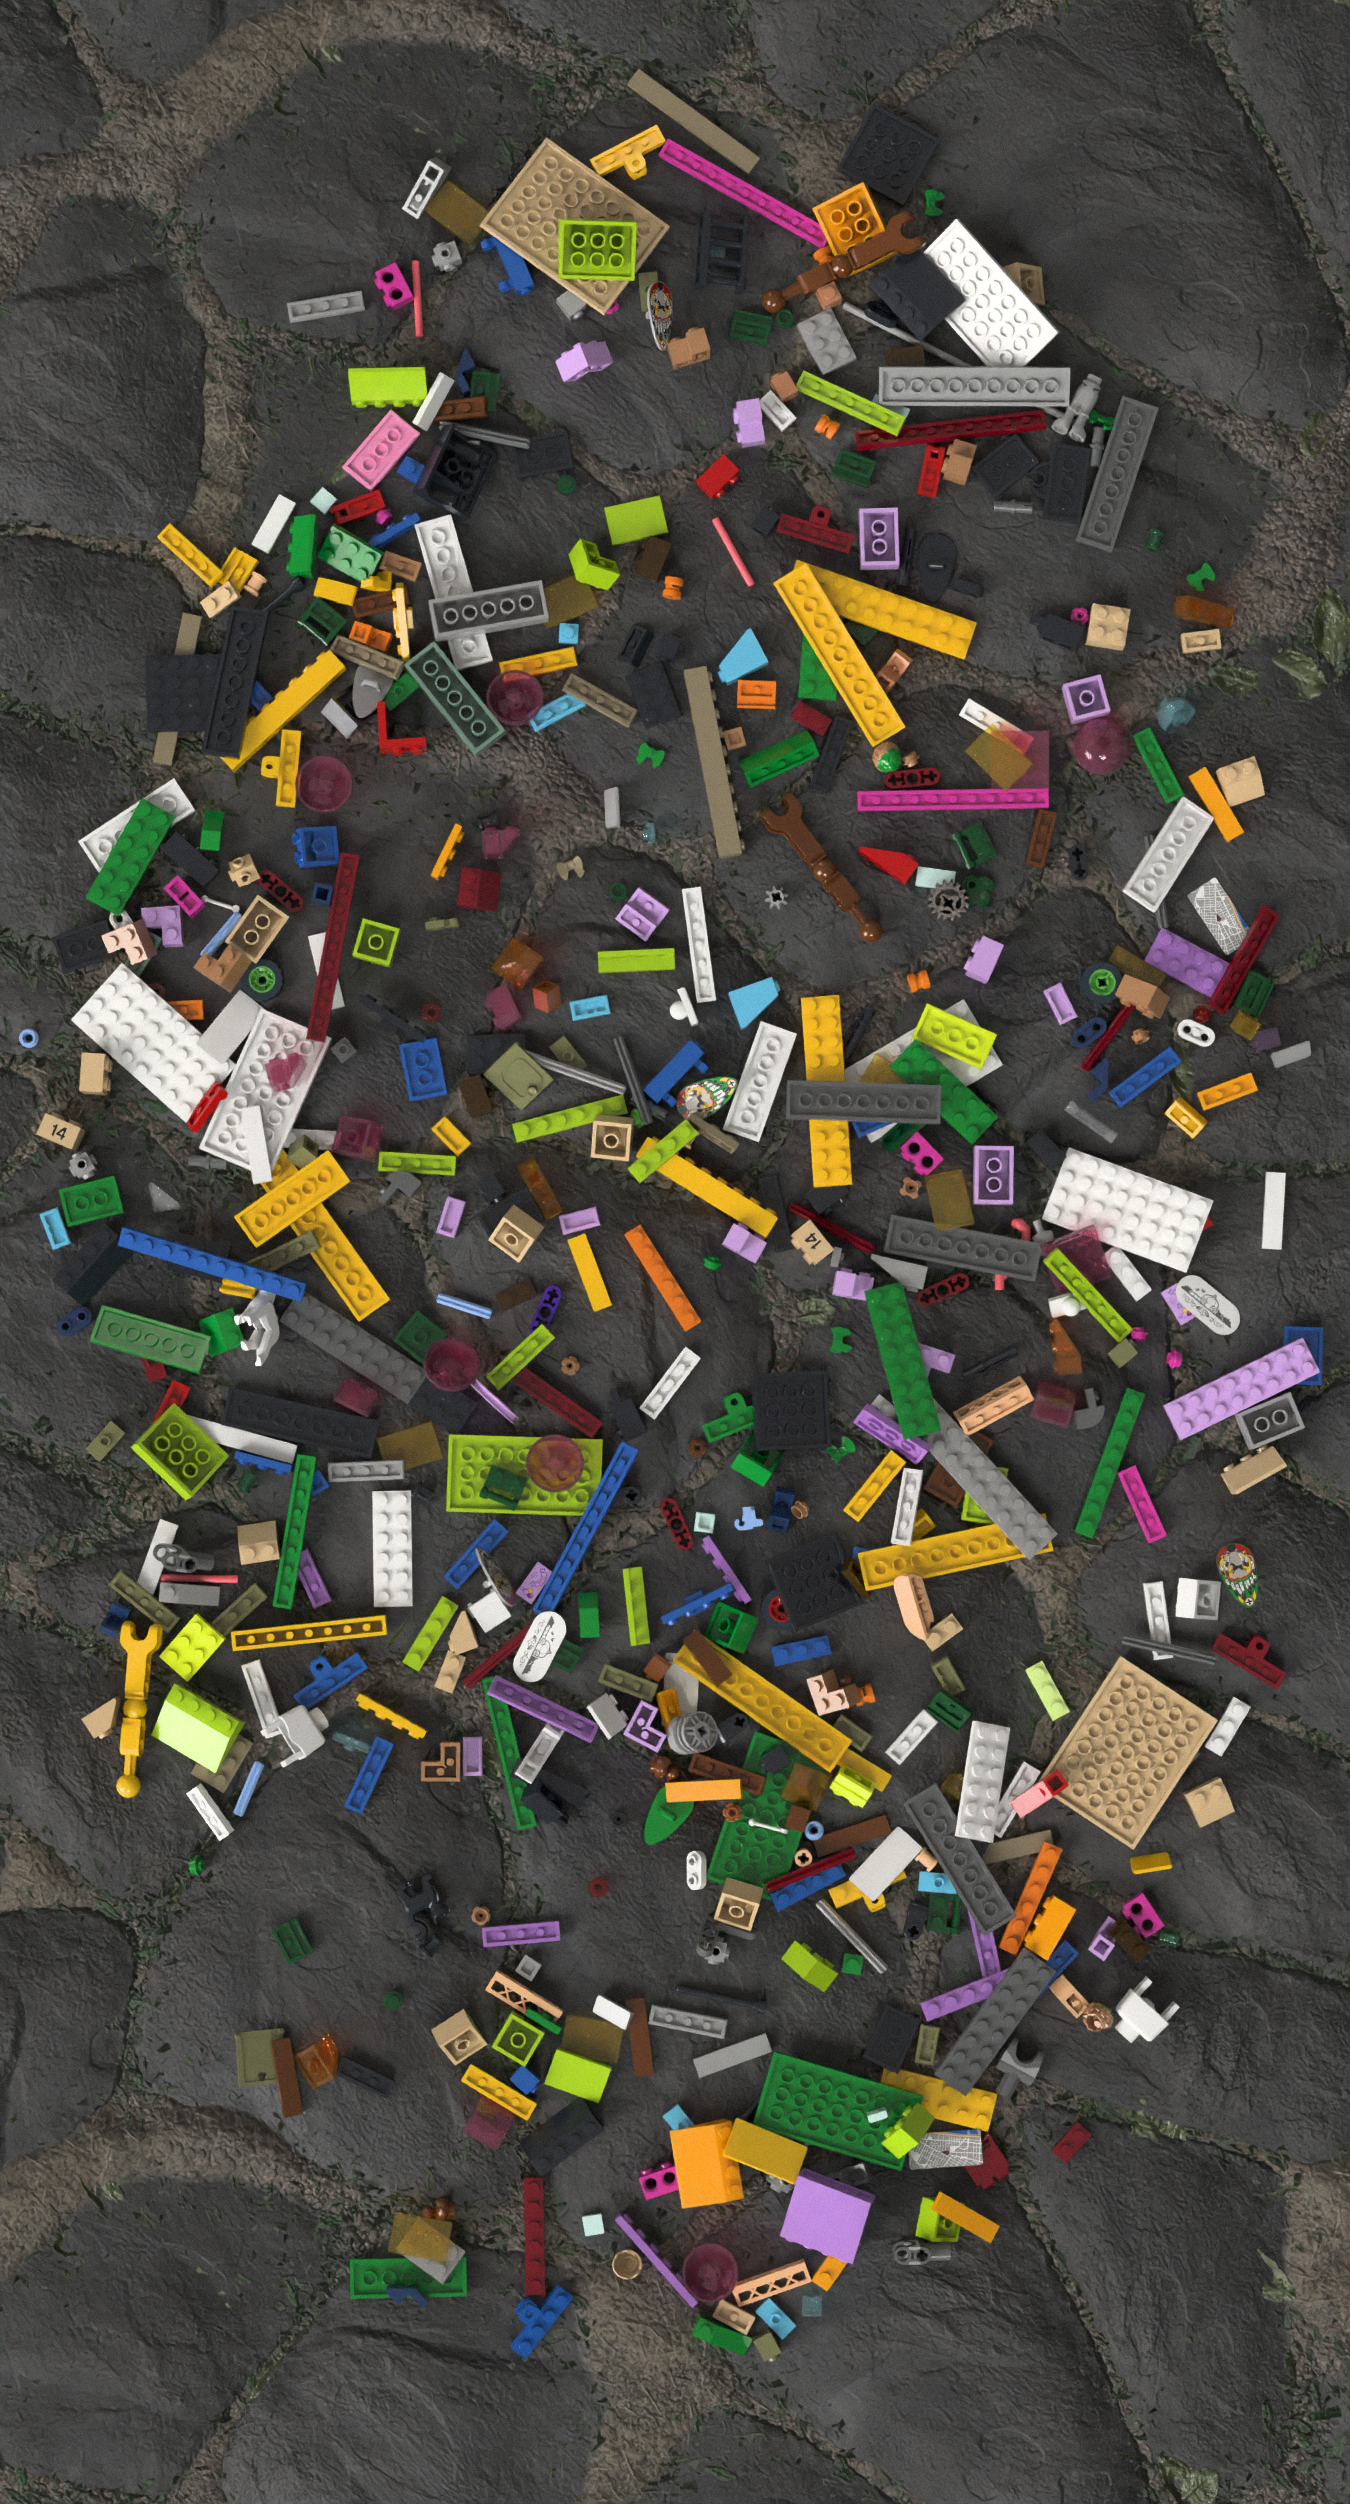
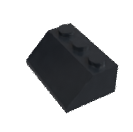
M174 1231L172 1241L230 1258L232 1246ZM170 1261L167 1264V1269L218 1283H222L223 1280L221 1277Z

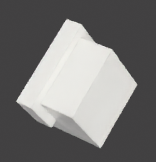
M493 1588L490 1589L491 1592L474 1604H471V1602L467 1604L469 1615L472 1619L476 1618L485 1633L511 1617L508 1607L498 1597Z

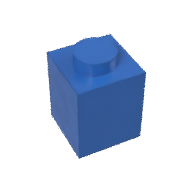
M520 2065L510 2076V2080L526 2095L529 2092L533 2094L540 2086L538 2083L540 2077L527 2065L525 2067Z

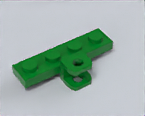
M735 1392L723 1398L727 1415L702 1425L709 1443L754 1425L753 1404L746 1406L740 1393ZM735 1398L737 1403L731 1405V1400Z

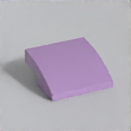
M638 887L615 919L641 939L647 941L670 909L641 887Z

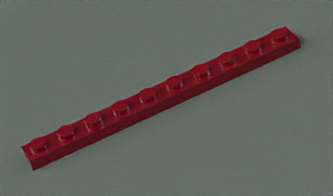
M1044 410L904 425L898 436L880 428L855 431L857 451L1046 430Z
M343 852L340 854L306 1040L326 1043L360 855Z

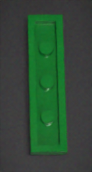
M1150 727L1133 735L1132 738L1166 805L1183 797L1184 793Z

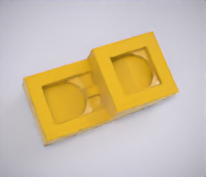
M318 577L313 595L322 599L332 600L336 603L353 606L358 588L342 582Z

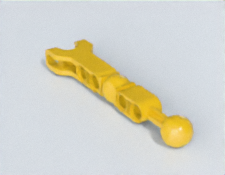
M125 1621L121 1627L120 1643L128 1653L125 1682V1698L127 1700L123 1706V1712L126 1717H123L120 1739V1753L125 1755L124 1775L118 1779L116 1788L118 1793L126 1798L136 1796L141 1787L140 1780L135 1776L137 1756L140 1757L144 1749L146 1719L143 1717L147 1712L145 1700L148 1699L152 1654L162 1645L163 1628L161 1624L151 1625L148 1635L144 1640L139 1639L136 1635V1625L133 1622Z

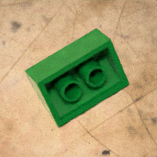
M314 514L294 517V522L290 524V534H293V538L288 544L291 560H287L286 571H289L291 577L297 576L298 578L314 579L319 526L318 519Z

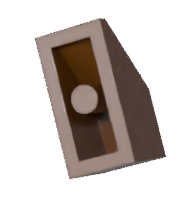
M657 1652L643 1670L646 1673L645 1677L653 1683L655 1680L659 1683L673 1663Z

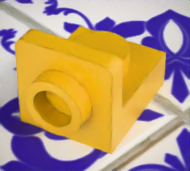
M378 572L377 576H370L369 579L361 580V588L376 592L391 590L392 572Z

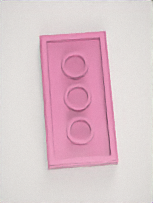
M390 410L342 468L372 492L416 441L420 433L393 410Z

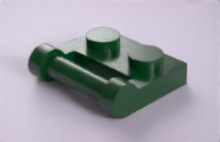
M317 597L298 620L297 625L301 628L304 627L327 648L348 621ZM312 617L330 632L328 636L308 622V619Z
M981 821L950 836L952 841H955L966 863L964 865L966 870H970L998 856ZM962 837H967L977 857L976 860H972Z
M492 1464L479 1497L489 1498L515 1511L528 1479ZM492 1485L515 1496L511 1500L488 1489Z
M930 1892L926 1931L961 1935L960 1919L963 1901L958 1894ZM949 1900L955 1901L952 1927L946 1926Z

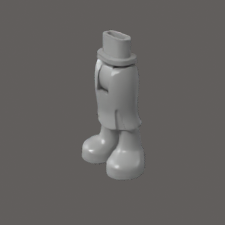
M1088 374L1086 380H1083L1082 384L1077 388L1070 405L1066 408V413L1062 418L1053 422L1052 429L1064 435L1067 434L1073 417H1076L1077 420L1072 426L1069 436L1077 442L1085 441L1086 432L1084 426L1098 399L1101 389V378Z

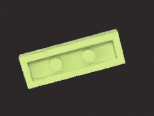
M1042 1660L1025 1669L1052 1721L1070 1712Z

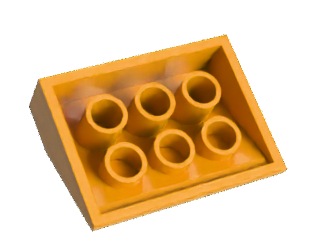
M864 182L812 208L834 256L846 254L850 249L885 232L887 229L873 196ZM895 251L856 271L853 269L849 276L882 263L899 253Z
M720 2119L670 2131L683 2209L725 2203L744 2198L738 2161L723 2156L732 2130V2121Z

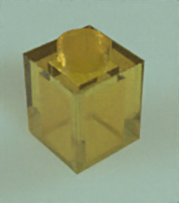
M1239 1010L1230 1027L1237 1034L1252 1040L1261 1024L1256 1018Z

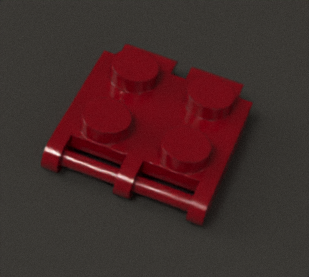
M986 2133V2136L981 2139V2143H983V2164L964 2166L977 2187L981 2185L984 2190L996 2183L993 2176L996 2175L998 2180H1001L1010 2174L1007 2168L1010 2166L989 2133Z

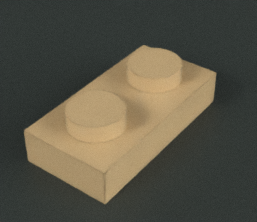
M227 581L200 603L209 618H214L241 598V595L233 582Z
M1219 629L1183 633L1180 635L1183 654L1222 648Z
M951 1613L927 1631L930 1635L924 1641L931 1651H934L963 1630V1628Z
M448 1650L434 1687L453 1693L466 1657L459 1654L456 1655Z
M722 2298L712 2314V2317L747 2335L756 2318L754 2315Z

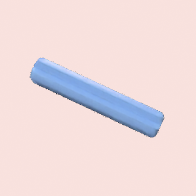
M234 912L200 954L202 955L205 952L212 957L225 942L242 918V915Z
M439 1293L436 1300L437 1303L490 1319L492 1309L443 1293Z
M259 1761L254 1762L233 1811L234 1814L238 1816L244 1815L263 1770V1763Z

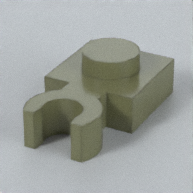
M440 917L429 918V922H425L426 931L430 932L446 928L459 927L457 918L440 920Z

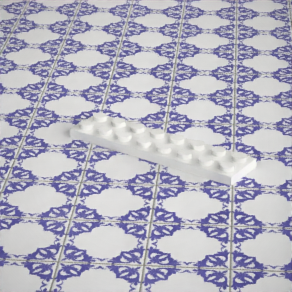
M451 514L415 524L435 599L472 593V586ZM485 634L447 640L455 668L458 671L493 661Z

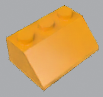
M1053 1894L1051 1898H1046L1042 1906L1044 1907L1042 1914H1037L1033 1921V1924H1035L1033 1930H1029L1023 1939L1025 1947L1047 1961L1076 1911L1071 1904Z

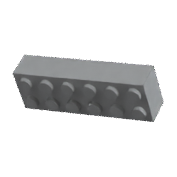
M542 580L428 600L435 642L547 623L549 620Z

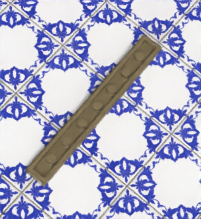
M640 69L636 71L627 83V86L748 175L760 161L757 155Z
M182 614L174 655H195L202 616ZM179 732L158 733L153 756L154 763L172 766Z

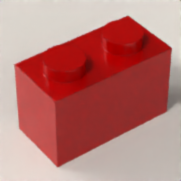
M723 454L696 480V485L711 500L715 497L719 499L725 493V488L729 484L732 486L739 479L740 470Z

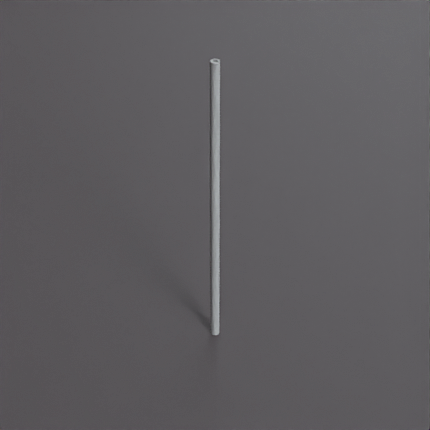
M845 302L842 307L846 311L915 346L923 345L925 351L954 366H971L924 341H920L915 336L897 327L888 328L873 321L864 314V310L848 302ZM1035 406L1058 419L1062 418L1065 414L1052 406ZM1073 418L1071 422L1072 426L1074 425L1077 419Z

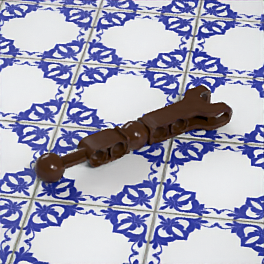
M904 211L893 216L889 220L885 232L850 249L846 254L836 255L831 262L827 261L799 275L796 278L797 283L781 291L774 288L767 290L762 297L764 309L770 313L779 312L783 309L787 300L802 292L804 296L816 292L818 288L837 281L838 278L848 277L853 269L855 271L895 251L909 255L921 249L926 244L924 238L906 239L902 234L903 227L913 219L912 212Z
M787 792L782 796V804L786 809V815L776 816L770 809L760 811L759 817L767 830L775 834H782L809 869L813 868L815 878L823 882L822 886H824L839 909L844 913L849 911L860 925L859 934L861 938L866 942L878 941L883 934L881 923L867 917L858 905L861 900L857 892L840 871H836L835 863L826 858L827 854L802 822V806L794 795Z

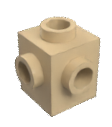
M250 854L229 862L231 870L228 873L232 882L236 881L239 887L260 879Z

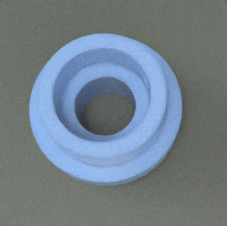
M25 1029L19 1036L20 1043L27 1048L34 1047L39 1040L37 1032L33 1029ZM28 1035H32L33 1037L32 1041L30 1042L26 1041V1037Z
M810 1821L807 1823L804 1832L808 1839L818 1840L822 1837L824 1829L820 1822ZM816 1828L818 1832L816 1834H812L810 1832L811 1829Z

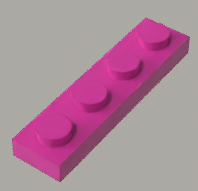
M1134 1465L1118 1472V1477L1148 1543L1167 1536L1136 1466Z

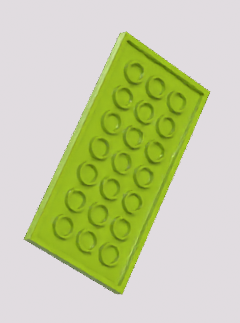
M449 1434L446 1511L582 1516L602 1479L603 1439ZM492 1464L528 1479L515 1511L489 1498L479 1497ZM492 1485L488 1489L511 1500L515 1496Z

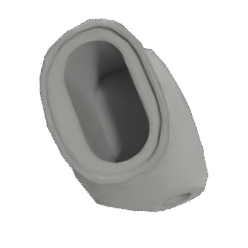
M1036 1220L1033 1224L1037 1233L1032 1237V1242L1042 1244L1040 1254L1042 1256L1051 1253L1057 1247L1053 1232L1051 1230H1044L1041 1220Z

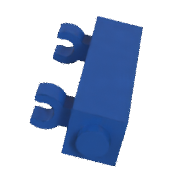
M491 235L492 238L481 241V247L484 252L496 247L509 276V280L498 283L501 293L514 288L517 296L530 294L534 289V283L523 257L493 235Z
M689 1040L646 1086L643 1092L656 1104L663 1099L673 1108L677 1101L669 1094V1091L693 1066L702 1074L708 1070V1067L700 1060L704 1055L702 1051L704 1049L703 1046L696 1040L694 1043Z

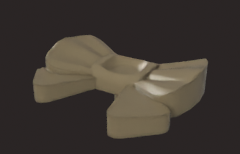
M578 855L565 863L557 862L556 864L557 871L564 880L568 879V872L572 869L575 870L580 878L585 872L582 860Z

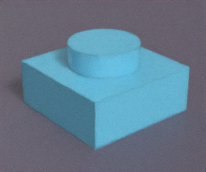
M560 623L559 643L578 644L579 624Z

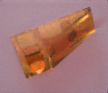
M1191 595L1176 597L1173 616L1228 629L1232 628L1235 613L1234 609Z
M534 1157L518 1165L517 1168L546 1221L563 1212Z

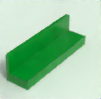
M805 730L738 761L751 788L818 757L819 753L811 735Z

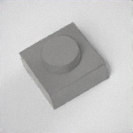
M834 1247L830 1266L838 1268L839 1264H843L845 1253H841L842 1248Z
M525 1954L515 1972L532 1981L542 1964Z

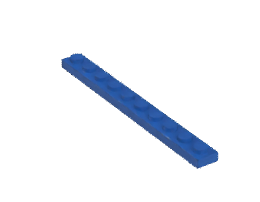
M126 1226L122 1227L118 1246L299 1302L303 1300L307 1282Z
M624 1441L621 1442L532 1610L541 1614L556 1610L640 1452L639 1449Z

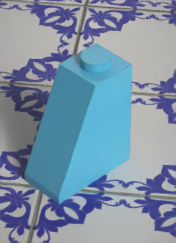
M751 628L743 634L719 665V672L717 674L721 682H726L727 686L768 665V660Z
M772 977L728 993L741 1030L754 1021L778 997L780 987L777 980L773 981Z

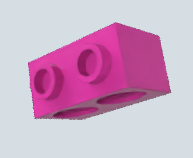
M396 262L375 272L377 279L374 281L379 290L383 289L385 293L383 299L388 307L391 306L393 310H396L414 301L413 295ZM388 275L394 278L389 283L384 281V278ZM396 292H400L402 294V297L400 299H394L392 297L393 294Z
M178 875L164 887L166 892L192 919L206 907Z
M918 1132L900 1148L902 1157L906 1161L911 1160L915 1164L914 1169L921 1176L923 1174L927 1176L944 1160ZM911 1143L919 1146L918 1153L913 1154L909 1151ZM924 1157L931 1158V1167L923 1166L922 1159Z
M1139 1892L1122 1904L1124 1907L1122 1910L1127 1920L1132 1919L1135 1924L1133 1929L1139 1936L1142 1935L1146 1939L1164 1926L1142 1892ZM1135 1903L1141 1905V1910L1138 1913L1131 1911V1907ZM1146 1919H1150L1152 1922L1149 1929L1142 1928V1922Z
M663 2163L660 2165V2168L655 2170L647 2168L642 2170V2174L639 2175L646 2200L679 2190L675 2163ZM667 2172H672L675 2175L672 2181L665 2180L664 2175ZM653 2178L657 2183L654 2187H648L645 2183L646 2180Z

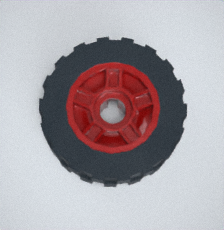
M776 1588L766 1593L762 1599L761 1615L764 1621L772 1628L786 1630L791 1628L785 1611L780 1612L778 1610L782 1603Z

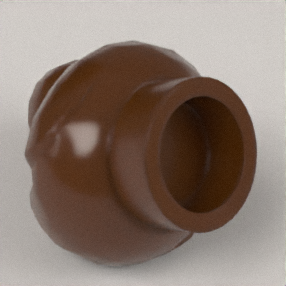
M666 1755L651 1757L649 1772L654 1773L657 1778H663L666 1775L668 1780H674L679 1776L677 1767L671 1766L668 1768V1765L672 1763L669 1757Z
M439 2197L435 2200V2209L427 2205L423 2207L421 2212L422 2216L428 2219V2221L432 2217H435L437 2221H444L447 2218H453L455 2204L454 2202H449L446 2197Z

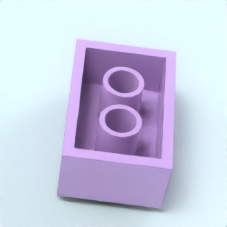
M898 508L859 509L860 570L898 569Z
M974 1146L973 1205L1013 1204L1014 1146Z

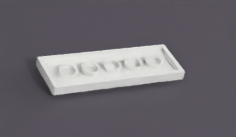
M174 778L143 798L174 815L176 819L172 826L195 812V809ZM139 802L78 841L99 873Z
M1183 796L1122 892L1153 913L1156 912L1214 820V817Z
M762 1021L760 1022L723 1130L759 1142L794 1044L796 1033Z
M372 1491L374 1607L413 1606L411 1491Z
M972 1721L955 1832L957 1837L993 1843L1010 1733L1009 1727Z

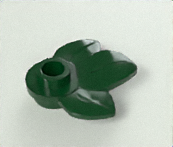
M974 875L965 876L961 882V888L965 887V893L969 894V898L966 899L969 901V906H965V908L970 909L974 903L980 907H989L991 901L989 891L996 888L995 883L985 876L979 878ZM970 881L974 883L973 888L968 886Z

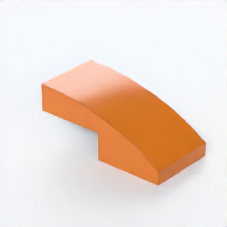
M355 621L348 639L387 653L393 635Z

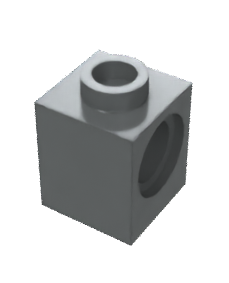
M346 1037L330 1048L343 1066L358 1055V1052Z

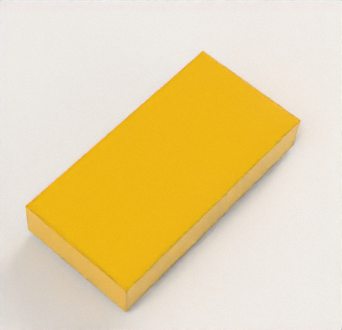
M446 1116L431 1128L457 1157L472 1144Z

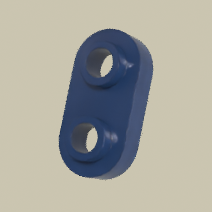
M1094 1017L1073 1033V1045L1081 1049L1086 1048L1105 1033L1107 1028L1106 1022L1100 1017ZM1094 1024H1098L1100 1026V1029L1098 1031H1095L1093 1029ZM1078 1036H1083L1085 1041L1079 1042Z
M79 1307L57 1322L58 1333L62 1336H71L92 1322V1311L87 1307ZM80 1313H85L86 1317L84 1320L79 1318ZM65 1323L69 1324L68 1330L63 1329Z

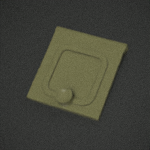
M515 1042L483 1073L520 1110L526 1107L554 1080L546 1070L521 1048L518 1042Z
M283 2028L235 2033L239 2087L277 2083L270 2041L283 2038Z

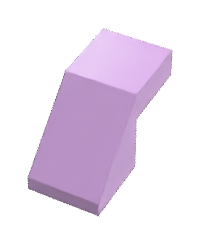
M1110 1916L1106 1918L1098 1929L1088 1948L1089 1951L1103 1961L1115 1946V1940L1106 1932L1116 1922Z

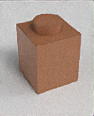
M834 281L818 288L816 291V297L823 311L830 307L832 309L842 302V297Z
M787 371L784 373L778 372L772 376L770 386L782 403L798 395V389Z

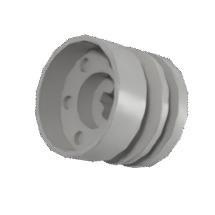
M696 1711L678 1715L669 1722L667 1727L669 1745L675 1752L683 1755L710 1750L718 1738L716 1722L706 1712Z

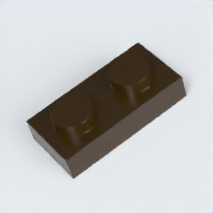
M529 1278L495 1294L502 1312L538 1296Z
M853 1557L848 1558L842 1573L863 1598L870 1597L872 1590H865L860 1565Z

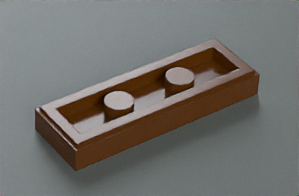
M487 397L443 401L433 422L488 417Z
M404 586L405 604L407 607L411 603L407 588ZM393 589L354 599L352 608L355 619L384 613L397 608V601H393L392 597Z
M1039 808L1025 862L1026 865L1044 869L1057 812Z
M698 1629L682 1640L683 1644L717 1687L733 1675Z

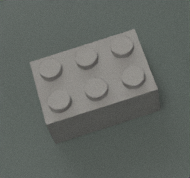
M1286 1392L1234 1414L1249 1450L1305 1428L1291 1392Z

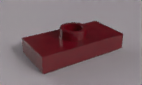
M141 1357L149 1383L168 1377L163 1363Z

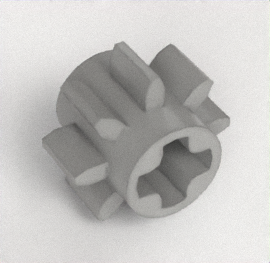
M773 886L772 892L766 891L769 898H766L765 902H770V909L773 906H777V909L780 910L781 904L787 905V902L783 899L788 897V894L782 893L783 887L780 890H776L775 886ZM779 894L781 901L773 902L772 895L776 896Z

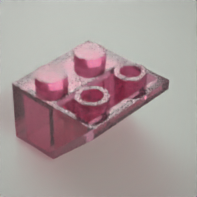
M507 826L505 830L489 827L486 828V831H482L484 859L504 858L521 839L520 829H516V826Z
M292 1053L287 1055L286 1059L274 1058L269 1060L268 1064H264L270 1087L277 1093L295 1087L307 1066V1061L302 1054Z
M1039 1381L1029 1418L1067 1429L1077 1392Z

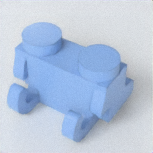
M754 1506L742 1507L743 1526H739L738 1519L734 1523L738 1530H748L763 1525L762 1519H756Z

